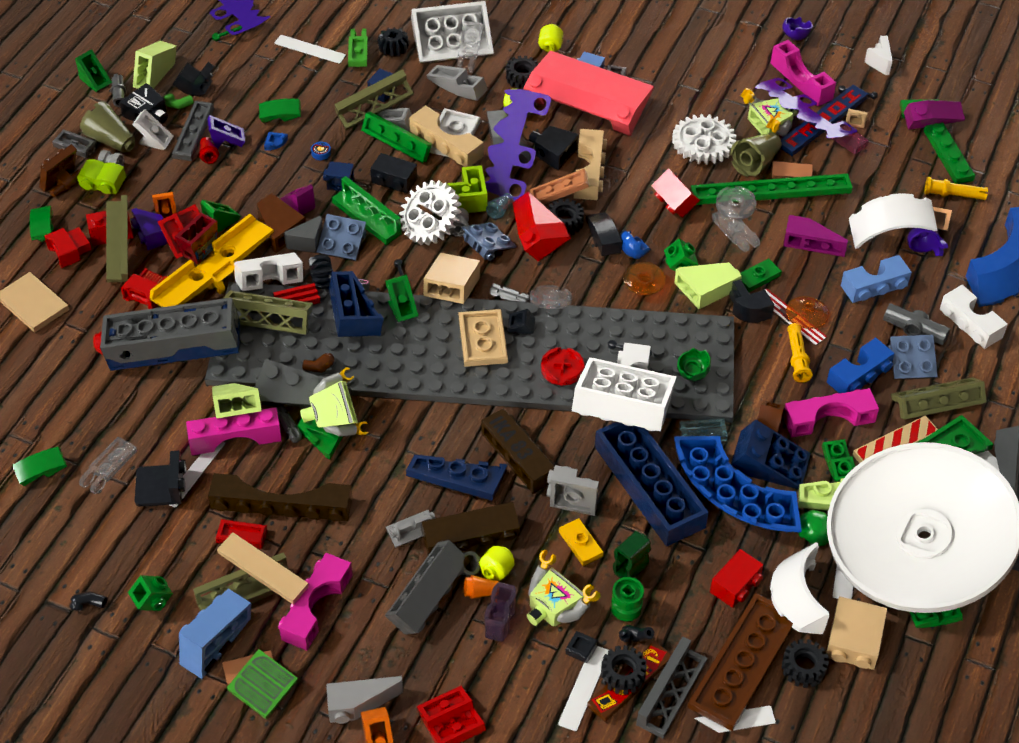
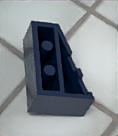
M331 272L329 292L338 337L381 336L384 318L381 313H377L373 301L369 300L366 296L365 289L354 272Z

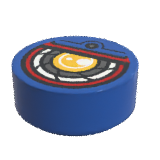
M316 142L311 146V155L316 160H325L331 155V147L326 142Z

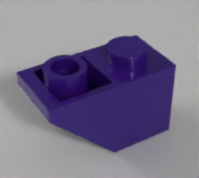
M137 208L131 209L133 218L130 221L133 229L138 230L137 235L141 244L145 243L148 250L168 244L158 224V221L164 219L162 215Z

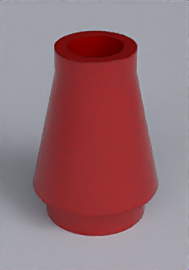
M204 137L200 140L199 157L203 162L212 164L217 160L219 151L210 138Z

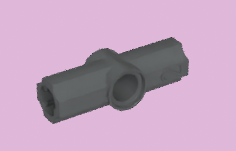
M889 304L883 317L884 321L903 328L908 336L933 335L934 342L944 345L951 329L930 320L929 316L921 310L910 312L894 304Z

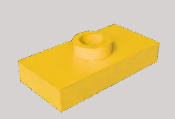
M579 518L559 527L560 535L582 566L603 557V551Z

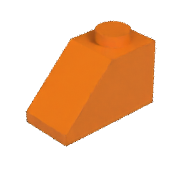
M173 192L152 195L156 214L166 218L177 213Z
M386 707L360 712L366 743H393Z

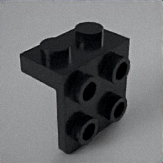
M180 450L170 451V465L142 466L137 468L134 500L136 506L182 504V492H185L183 473H186V461L181 459Z

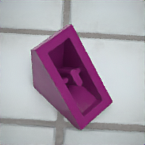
M311 184L295 189L280 198L301 215L315 209L314 190Z

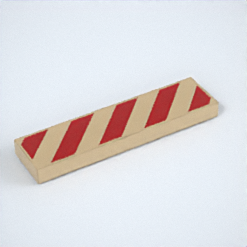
M925 415L855 449L853 456L861 463L870 456L898 445L918 443L938 429Z

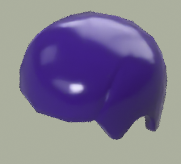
M802 17L796 19L786 18L782 25L783 32L792 40L805 39L813 28L812 22L807 21L804 23Z

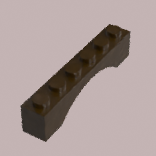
M214 473L208 498L210 508L218 511L228 510L240 513L250 512L263 515L273 514L286 517L295 516L309 519L348 521L352 503L351 485L327 483L317 489L304 493L275 494L256 489L245 483L237 475Z

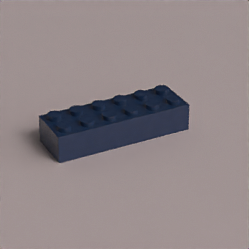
M615 422L596 431V450L666 547L706 528L707 509L645 428L634 425L627 426L621 422Z

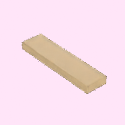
M233 532L217 549L218 554L293 605L309 587L306 581Z

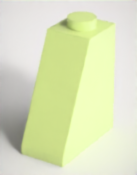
M158 41L137 50L135 54L133 87L138 89L147 83L154 89L175 64L177 46Z
M729 262L687 266L676 269L674 283L698 309H701L730 295L733 281L740 280L742 275Z
M236 383L212 387L216 418L262 411L258 388Z

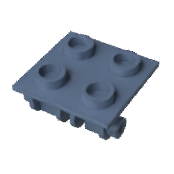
M327 214L316 252L356 261L361 240L366 237L367 231L364 230L366 222Z
M493 223L462 226V229L465 231L463 234L464 241L485 260H493L495 257L494 252L497 250L517 247Z
M933 335L890 336L891 345H888V348L895 353L892 361L894 379L938 377Z

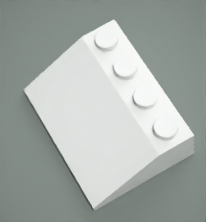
M485 1L412 9V28L420 63L494 55Z
M589 357L575 387L572 411L583 416L590 415L605 421L612 420L627 426L634 425L649 431L661 432L676 376Z

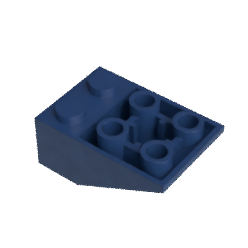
M754 420L741 430L731 466L749 477L799 490L800 484H803L811 453L758 420Z

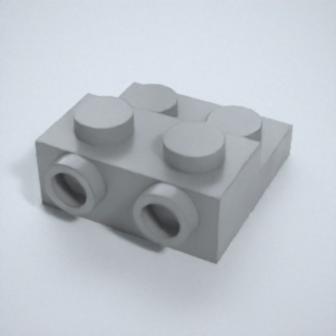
M555 465L554 470H549L547 497H550V507L595 516L599 481L577 477L578 469L568 466Z

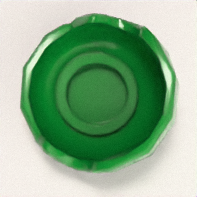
M692 348L682 353L678 358L677 370L686 380L698 381L704 379L710 372L711 357L706 350L699 351Z
M810 510L800 516L802 530L801 533L798 532L800 538H805L810 545L818 543V546H824L829 542L827 535L828 515L816 510Z

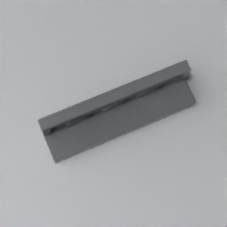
M683 636L637 716V726L661 738L665 737L708 659L690 650L691 640ZM689 657L699 662L697 668L686 670L684 664L686 658ZM685 677L686 687L676 689L673 683L674 679ZM674 696L676 705L664 708L663 698ZM663 715L665 724L662 729L649 723L652 717Z

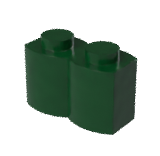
M635 531L614 550L616 561L613 563V571L619 578H635L649 565L648 553L651 551V543L645 534Z

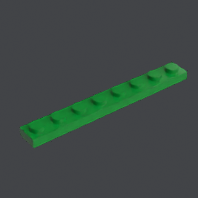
M847 173L691 185L690 190L700 200L696 205L848 194L852 193L853 187Z

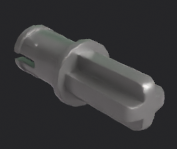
M114 74V77H112L110 89L113 95V104L116 107H120L119 102L125 98L124 94L126 93L123 76Z

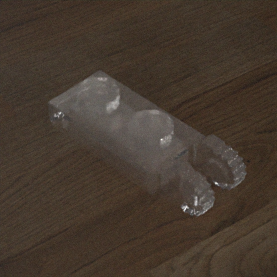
M464 21L458 49L457 68H463L464 58L470 59L468 72H474L483 23Z
M729 206L712 213V220L743 252L750 249L749 243L753 247L760 246L758 236L749 229Z
M117 437L94 460L84 475L80 477L79 485L85 488L92 483L90 491L94 494L100 492L104 488L105 483L137 452L136 446Z

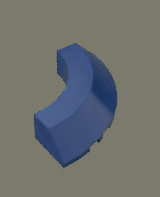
M1019 207L1010 208L1005 222L1008 241L994 253L970 260L966 278L973 294L977 297L976 302L979 307L1004 302L1005 298L1012 295L1015 297L1019 294Z
M674 436L676 452L686 475L702 495L715 506L735 518L755 526L776 531L801 533L796 491L778 490L767 486L762 488L752 483V479L731 466L721 444L720 436Z

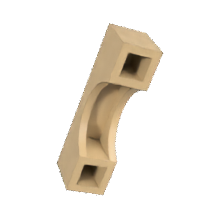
M426 105L409 117L410 132L432 143L433 147L455 160L456 163L464 167H470L483 157V141L470 133L451 135L443 132L440 129V114Z
M580 129L578 157L590 163L585 167L588 174L589 187L575 192L574 199L598 200V192L603 190V180H600V178H604L605 166H601V164H605L606 152H602V150L606 151L607 139H603L604 130Z

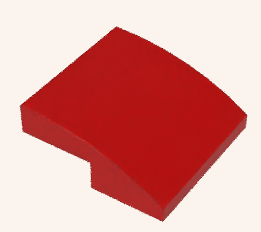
M196 204L158 221L176 259L183 255L175 236L200 214Z
M462 686L417 706V710L435 743H461L486 731L485 723L474 709L471 698Z

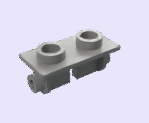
M426 510L386 526L395 548L423 537L421 532L422 521L436 519L434 513Z

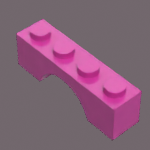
M789 40L773 46L771 64L802 93L816 101L817 106L833 100L836 82L825 72L818 75L811 74L802 61L800 50Z
M870 388L857 389L852 392L835 393L829 396L813 397L807 400L785 403L783 419L792 438L812 434L814 424L826 416L842 417L854 426L875 423L879 407Z
M276 407L262 409L260 412L223 418L212 417L186 421L192 456L215 452L220 443L235 437L250 438L259 445L282 441Z
M325 553L323 558L316 562L310 579L307 578L305 580L309 587L294 605L291 603L287 616H283L279 622L278 629L280 630L282 641L306 651L309 649L319 632L317 619L311 613L312 607L324 596L343 593L353 576L351 562Z

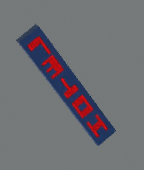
M853 84L816 113L830 123L835 124L847 115L848 108L854 109L865 101L868 93ZM804 121L781 139V150L793 156L826 130L815 128L816 123Z

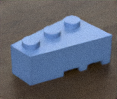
M227 589L222 595H218L210 606L205 610H201L190 624L184 625L179 632L180 665L203 679L207 674L205 668L212 659L217 661L222 655L219 652L227 641L232 643L251 619V602L232 590Z

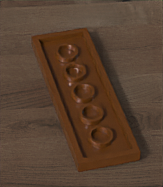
M757 593L754 594L688 703L689 709L731 731L734 730L793 629V623L786 616L781 617L771 600Z

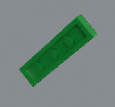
M366 112L361 131L422 163L427 162L432 143L372 112Z
M944 123L926 125L924 133L953 182L961 184L974 181L975 174Z

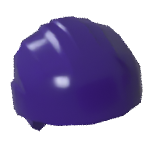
M912 228L907 236L908 246L915 252L923 253L934 250L935 256H943V249L948 248V244L939 236L938 231Z

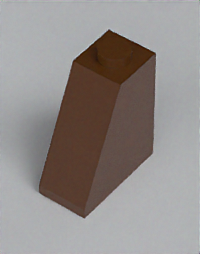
M273 193L257 203L260 222L274 229L268 240L273 251L277 253L286 247L284 232L305 223V217Z

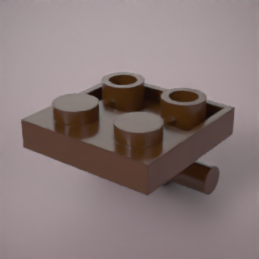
M72 144L67 148H61L56 156L45 160L41 165L39 188L46 192L57 184L56 187L50 190V194L53 197L69 190L78 180L77 176L81 169L70 175L75 169L77 149Z

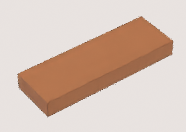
M584 168L532 188L530 193L544 205L589 187L587 171Z

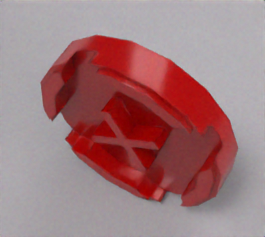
M561 347L554 348L542 357L541 373L552 384L560 386L571 385L580 379L584 370L583 357L571 348H567V350L561 349Z

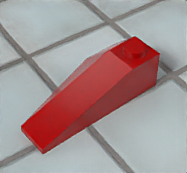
M530 192L525 193L512 203L518 235L523 248L537 261H540L571 239L565 224Z

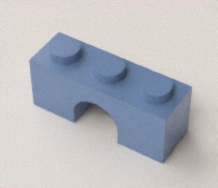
M900 255L881 260L877 275L869 274L863 266L844 271L841 287L852 303L865 301L868 298L907 287L912 272Z

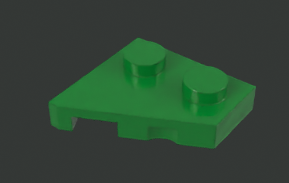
M301 418L298 423L301 433L327 459H331L343 436L340 437L327 433L323 427L318 428L316 420L304 423Z

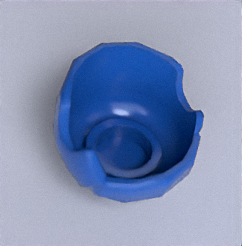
M624 231L620 235L622 250L628 257L640 259L651 251L649 246L639 237H633L631 231Z

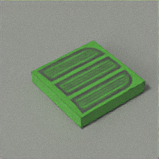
M258 649L227 686V690L263 718L267 719L297 683L298 678Z

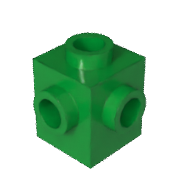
M679 238L664 249L665 261L669 268L675 272L679 267L698 265L695 248L689 242L686 243Z
M140 575L128 591L138 610L161 611L173 595L167 581L160 576Z

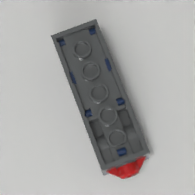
M232 298L104 315L102 331L94 335L93 344L95 350L104 356L110 371L239 353L240 319Z

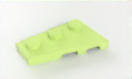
M844 478L840 482L835 483L820 481L800 484L798 507L828 511L833 495Z

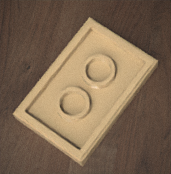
M31 272L0 291V302L34 333L69 311V306Z
M501 309L458 312L464 367L508 363Z

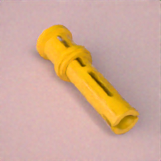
M927 177L924 194H941L942 197L955 195L986 200L988 195L986 194L988 192L987 187L950 183L948 179L941 181L934 180L931 177Z
M793 323L787 328L793 355L790 360L791 366L794 367L793 378L796 382H807L813 376L812 370L809 368L810 358L805 353L801 326Z

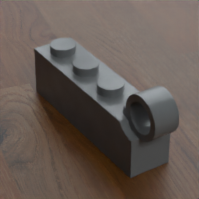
M450 540L438 542L388 610L385 617L405 635L419 633L425 627V621L428 616L439 607L438 602L442 596H445L451 590V584L455 578L475 575L479 572L480 557L472 551L462 553ZM465 557H467L471 562V568L469 571H467L464 567Z

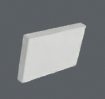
M444 108L440 115V129L451 135L470 133L474 136L481 122V117ZM431 146L430 153L448 157Z

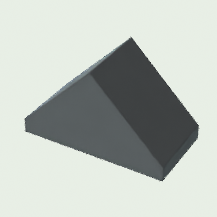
M321 216L284 232L286 247L292 250L316 253L323 230Z

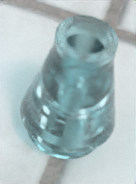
M505 193L489 201L486 207L487 214L493 219L502 218L513 203V197L509 193Z

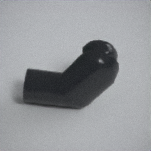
M93 592L74 594L70 599L71 603L69 606L72 610L81 611L83 604L104 608L108 598Z
M626 625L619 631V638L623 642H628L630 639L634 642L652 639L655 635L651 627L639 628Z

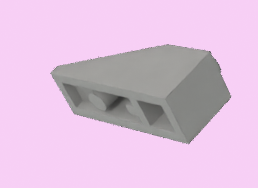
M402 676L326 684L330 723L344 724L361 717L360 712L376 709L402 694Z

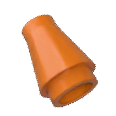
M474 575L465 577V597L474 599L499 595V581Z

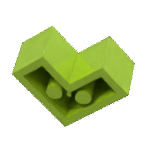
M482 165L462 167V182L447 183L460 197L458 201L461 203V206L457 208H464L468 213L487 211V189Z

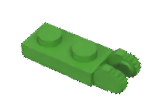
M351 29L348 67H367V29H362V36H356L355 29Z

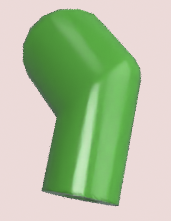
M171 93L164 96L167 107L182 109L194 104L191 95L181 99H175Z

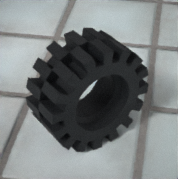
M518 56V59L514 57L512 61L509 60L508 64H506L507 83H510L511 87L515 86V89H519V87L523 89L531 72L538 65L537 60L533 61L532 57L527 59L528 56H524V58Z
M559 199V203L554 201L553 205H549V210L557 218L560 216L571 217L570 219L559 218L571 235H575V231L578 233L580 228L583 227L584 209L581 207V204H576L575 200L569 202V199H566L563 202L562 199Z
M799 639L798 644L794 641L791 643V646L788 645L784 653L782 669H784L783 674L788 676L790 683L795 680V686L799 687V684L803 683V688H807L809 683L811 687H814L817 682L819 684L822 682L828 668L829 657L828 654H825L823 647L818 649L819 643L815 642L812 645L809 639H807L806 643L803 642V639ZM798 658H808L815 666L812 669H803L796 664V660Z
M624 645L623 650H620V646H615V652L612 648L608 650V655L605 654L603 656L601 664V678H603L604 685L608 684L607 689L611 691L615 688L616 694L623 690V695H627L629 689L634 693L636 692V687L638 689L642 687V682L644 683L647 665L640 651L636 654V648L632 647L631 651H629L626 645ZM620 664L629 665L632 667L633 673L622 676L617 674L614 668Z

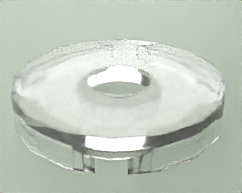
M735 186V188L725 187L716 196V208L724 217L736 220L745 219L751 216L756 209L755 195L747 188ZM732 201H738V202H740V203H739V204H735V203H733Z
M554 285L538 286L535 288V291H530V302L540 308L561 309L572 303V293L566 288L564 291L559 290V287Z

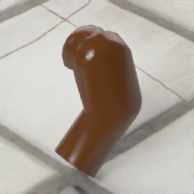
M325 353L315 361L304 360L302 370L323 373L334 364V356L331 353Z

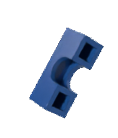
M875 337L860 348L857 362L861 365H854L846 358L829 369L827 383L838 393L861 389L865 384L872 383L878 375L883 372L886 373L892 368L895 353Z

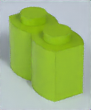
M95 159L86 160L77 176L80 187L85 190H99L104 194H117L126 178L123 166L116 163H104Z

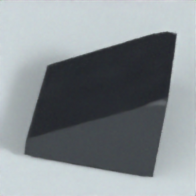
M528 309L509 314L507 331L510 333L533 334L535 317Z

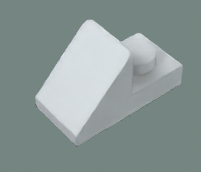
M880 36L879 43H876L875 48L867 49L865 63L885 75L890 74L892 56L888 36Z
M146 110L141 111L132 124L144 135L139 144L165 150L174 137Z

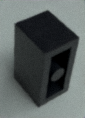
M380 153L370 168L371 183L408 194L417 180L416 163Z

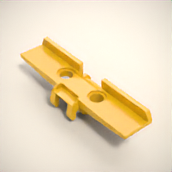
M248 214L212 242L214 251L198 266L195 267L194 262L190 259L150 290V300L161 307L185 304L206 288L211 290L216 287L217 292L222 294L225 291L222 280L233 274L235 279L234 262L242 261L274 232V229L256 220L253 215ZM229 253H233L232 256L226 257Z

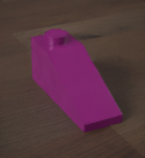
M925 100L909 103L904 111L908 130L942 122L948 124L965 120L961 102Z
M789 215L783 246L845 257L847 239L810 218Z

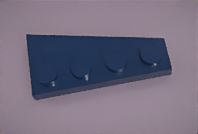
M414 455L406 469V476L493 501L507 472L508 464L500 463L498 467L489 466L488 462L479 461V464L465 463V460L462 459L450 462L445 461L443 457Z

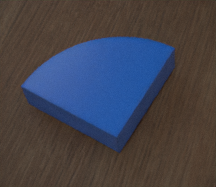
M268 132L264 149L275 150L282 147L288 141V134Z

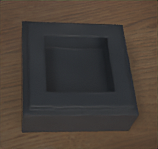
M576 631L565 649V654L588 663L599 645L598 640Z

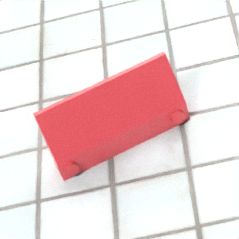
M550 50L531 72L523 89L549 95L553 101L610 120L614 131L631 136L654 90V86ZM544 98L535 100V103L544 105L546 102Z

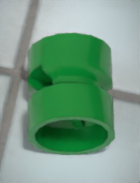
M623 577L614 583L611 611L617 619L627 622L633 621L640 616L644 597V588L640 581L632 577Z

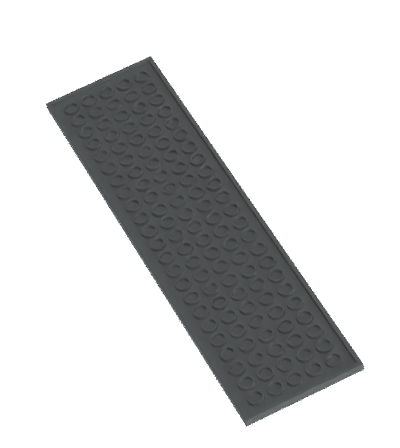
M229 282L226 294L231 290L274 297L273 292L297 286L263 284L261 289L242 291L236 282ZM325 288L317 289L320 303L313 304V311L308 318V333L306 335L240 325L239 353L210 357L205 376L206 385L219 386L236 383L255 388L265 359L302 370L304 360L315 361L323 354L331 353L335 359L334 364L325 372H305L325 378L340 373L344 368L349 367L350 370L344 372L347 378L354 376L347 383L352 389L351 396L572 411L574 392L578 381L571 385L563 386L547 381L541 373L542 357L549 350L561 347V349L566 350L571 348L580 353L584 359V368L589 357L617 363L618 353L623 351V349L608 348V342L615 340L617 344L622 345L624 343L651 346L652 355L649 359L648 370L676 376L665 418L732 423L734 397V317L467 298L465 303L461 304L424 295H413L419 316L397 322L388 303V300H390L389 293L365 291L368 299L373 301L377 313H381L384 318L381 336L338 337L329 289ZM236 308L237 313H238V316H240L241 313H240V312L238 311V309ZM501 309L508 363L464 367L458 312ZM528 309L535 317L533 334L510 333L507 331L509 314ZM252 310L248 313L253 320L259 321L263 318L257 311ZM271 314L269 316L273 323L280 324L283 321L278 314ZM293 317L290 319L294 326L302 327L303 318ZM692 348L699 351L706 350L711 357L710 372L704 379L698 381L684 379L677 370L678 358L682 353Z

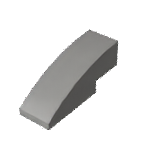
M436 65L426 75L427 79L441 88L471 100L478 101L488 90L484 77L468 75L465 68Z

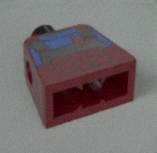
M203 213L196 216L175 236L182 255L197 264L207 259L214 251L212 242L218 238V223L215 219Z

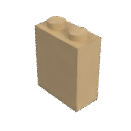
M440 253L424 277V296L464 304L480 279V260Z
M839 596L826 651L828 657L836 662H845L862 669L869 668L874 670L879 655L887 608Z

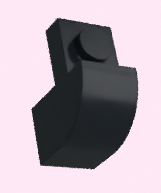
M187 62L172 85L185 94L202 96L213 81L211 79L213 76L211 71L214 65L207 62L203 69L199 71Z
M741 279L733 281L730 298L734 303L732 313L735 317L748 323H758L772 319L774 303L766 290L749 294Z

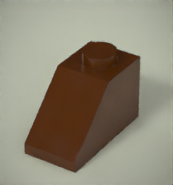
M763 400L757 420L778 433L785 405Z

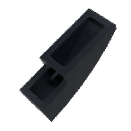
M606 212L586 215V221L595 247H598L601 256L621 253L622 240L610 216Z

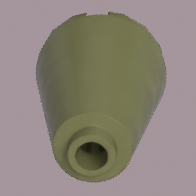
M98 102L94 105L96 108L93 111L88 110L80 123L82 134L123 153L129 152L134 148L135 137L108 103Z
M768 133L736 141L730 150V155L733 156L732 164L734 168L743 176H757L781 149V139L774 133Z

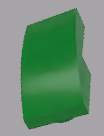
M277 99L259 104V119L262 123L281 118L285 122L301 116V101L299 99Z
M51 205L30 210V235L32 241H44V236L53 232V211Z
M845 439L823 442L822 449L829 471L835 482L841 481L842 478H845L855 468L853 456H849Z
M58 446L35 453L13 464L19 484L23 486L42 475L50 477L67 467L62 451Z
M960 608L934 613L909 612L916 628L942 626L963 620Z

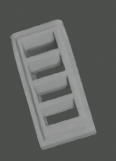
M410 108L386 109L376 114L407 131L410 130L409 117L412 116Z

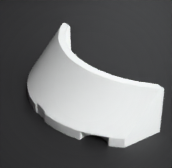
M891 194L873 199L862 205V210L857 214H852L849 218L855 249L860 248L874 236L894 229L922 228L938 231L932 201L926 197L923 199L914 198L913 194Z
M814 543L782 561L774 571L770 584L771 599L777 612L781 617L786 616L793 623L792 628L802 633L823 634L829 619V611L824 609L812 596L804 577L808 568L809 571L815 568V557L819 548L818 543Z

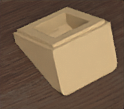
M848 108L846 122L851 126L864 129L868 112Z

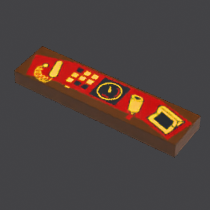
M656 641L642 652V658H645L647 667L644 683L642 682L640 689L636 687V692L634 693L629 689L627 695H623V690L616 694L615 688L611 691L607 689V684L587 702V707L604 722L610 719L666 666L671 654ZM626 666L619 675L627 676L632 674V667Z

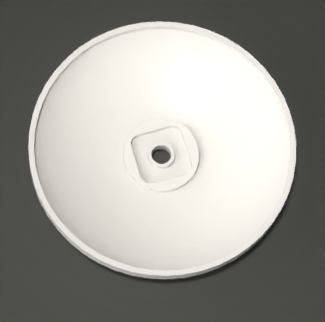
M923 442L898 445L880 451L865 459L842 480L833 495L828 510L827 535L833 558L845 578L856 589L872 600L885 606L908 612L934 613L949 611L966 606L984 597L995 589L1011 571L1019 554V501L1004 476L990 463L969 451L939 443ZM922 531H927L931 536L922 539L918 534Z

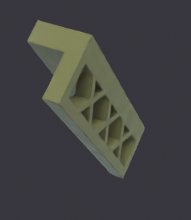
M402 69L334 104L335 112L344 128L347 130L364 121L366 112L360 110L361 106L365 103L372 104L373 108L370 112L378 114L413 96L414 92L406 80L407 75ZM403 84L407 93L403 95L395 94V88ZM382 94L390 96L389 102L386 104L377 102L379 96ZM348 112L356 113L355 120L347 123L343 115Z
M121 195V201H106L107 282H126L128 280L127 195Z
M231 290L223 298L233 299L235 308L241 313L239 316L240 325L304 335L308 333V318L313 311V303ZM252 310L257 311L263 318L259 321L253 320L248 313ZM271 314H278L283 321L280 324L273 323L269 316ZM293 317L303 318L302 327L294 326L290 319Z
M973 377L891 394L892 400L899 403L902 419L987 403L984 381Z
M284 552L270 557L288 569ZM242 569L193 589L200 611L210 606L213 600L218 595H222L227 589L232 590L251 602V604L276 593L252 576L249 577L250 575Z

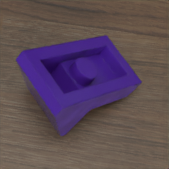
M208 116L209 132L217 149L224 140L230 144L243 146L245 143L243 128L214 116Z

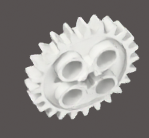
M701 114L700 118L693 115L692 119L686 117L685 121L680 120L679 125H675V130H673L672 143L674 144V149H678L677 154H683L684 159L690 157V162L697 160V163L700 164L701 161H704L708 165V161L716 164V159L722 162L723 157L729 158L731 147L736 142V135L734 134V129H730V124L725 125V120L718 121V116L712 119L710 114L705 118Z
M431 180L430 184L423 182V188L417 185L416 192L410 191L411 197H405L407 204L401 205L405 210L399 213V215L404 217L401 219V224H403L401 229L405 232L404 234L413 242H417L420 245L425 243L428 246L431 241L437 244L438 238L444 240L445 233L450 235L449 229L456 228L453 224L454 221L460 220L456 217V214L462 212L457 208L461 206V203L458 201L460 197L455 193L456 191L447 183L443 184L439 180L436 183ZM421 205L425 207L432 213H435L439 217H441L442 220L440 221L436 219L429 213L424 212L422 209L418 208V206Z

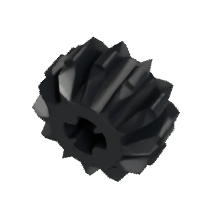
M387 28L386 31L382 30L381 34L378 35V46L380 52L384 53L385 56L391 55L393 57L397 55L400 57V54H405L406 50L409 49L408 35L402 28Z
M320 254L310 257L309 269L312 283H315L316 289H328L331 272H333L329 256L327 254Z

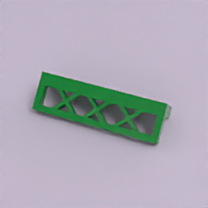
M345 176L341 179L342 191L332 197V203L352 219L365 221V229L386 245L402 235L401 218L348 177Z

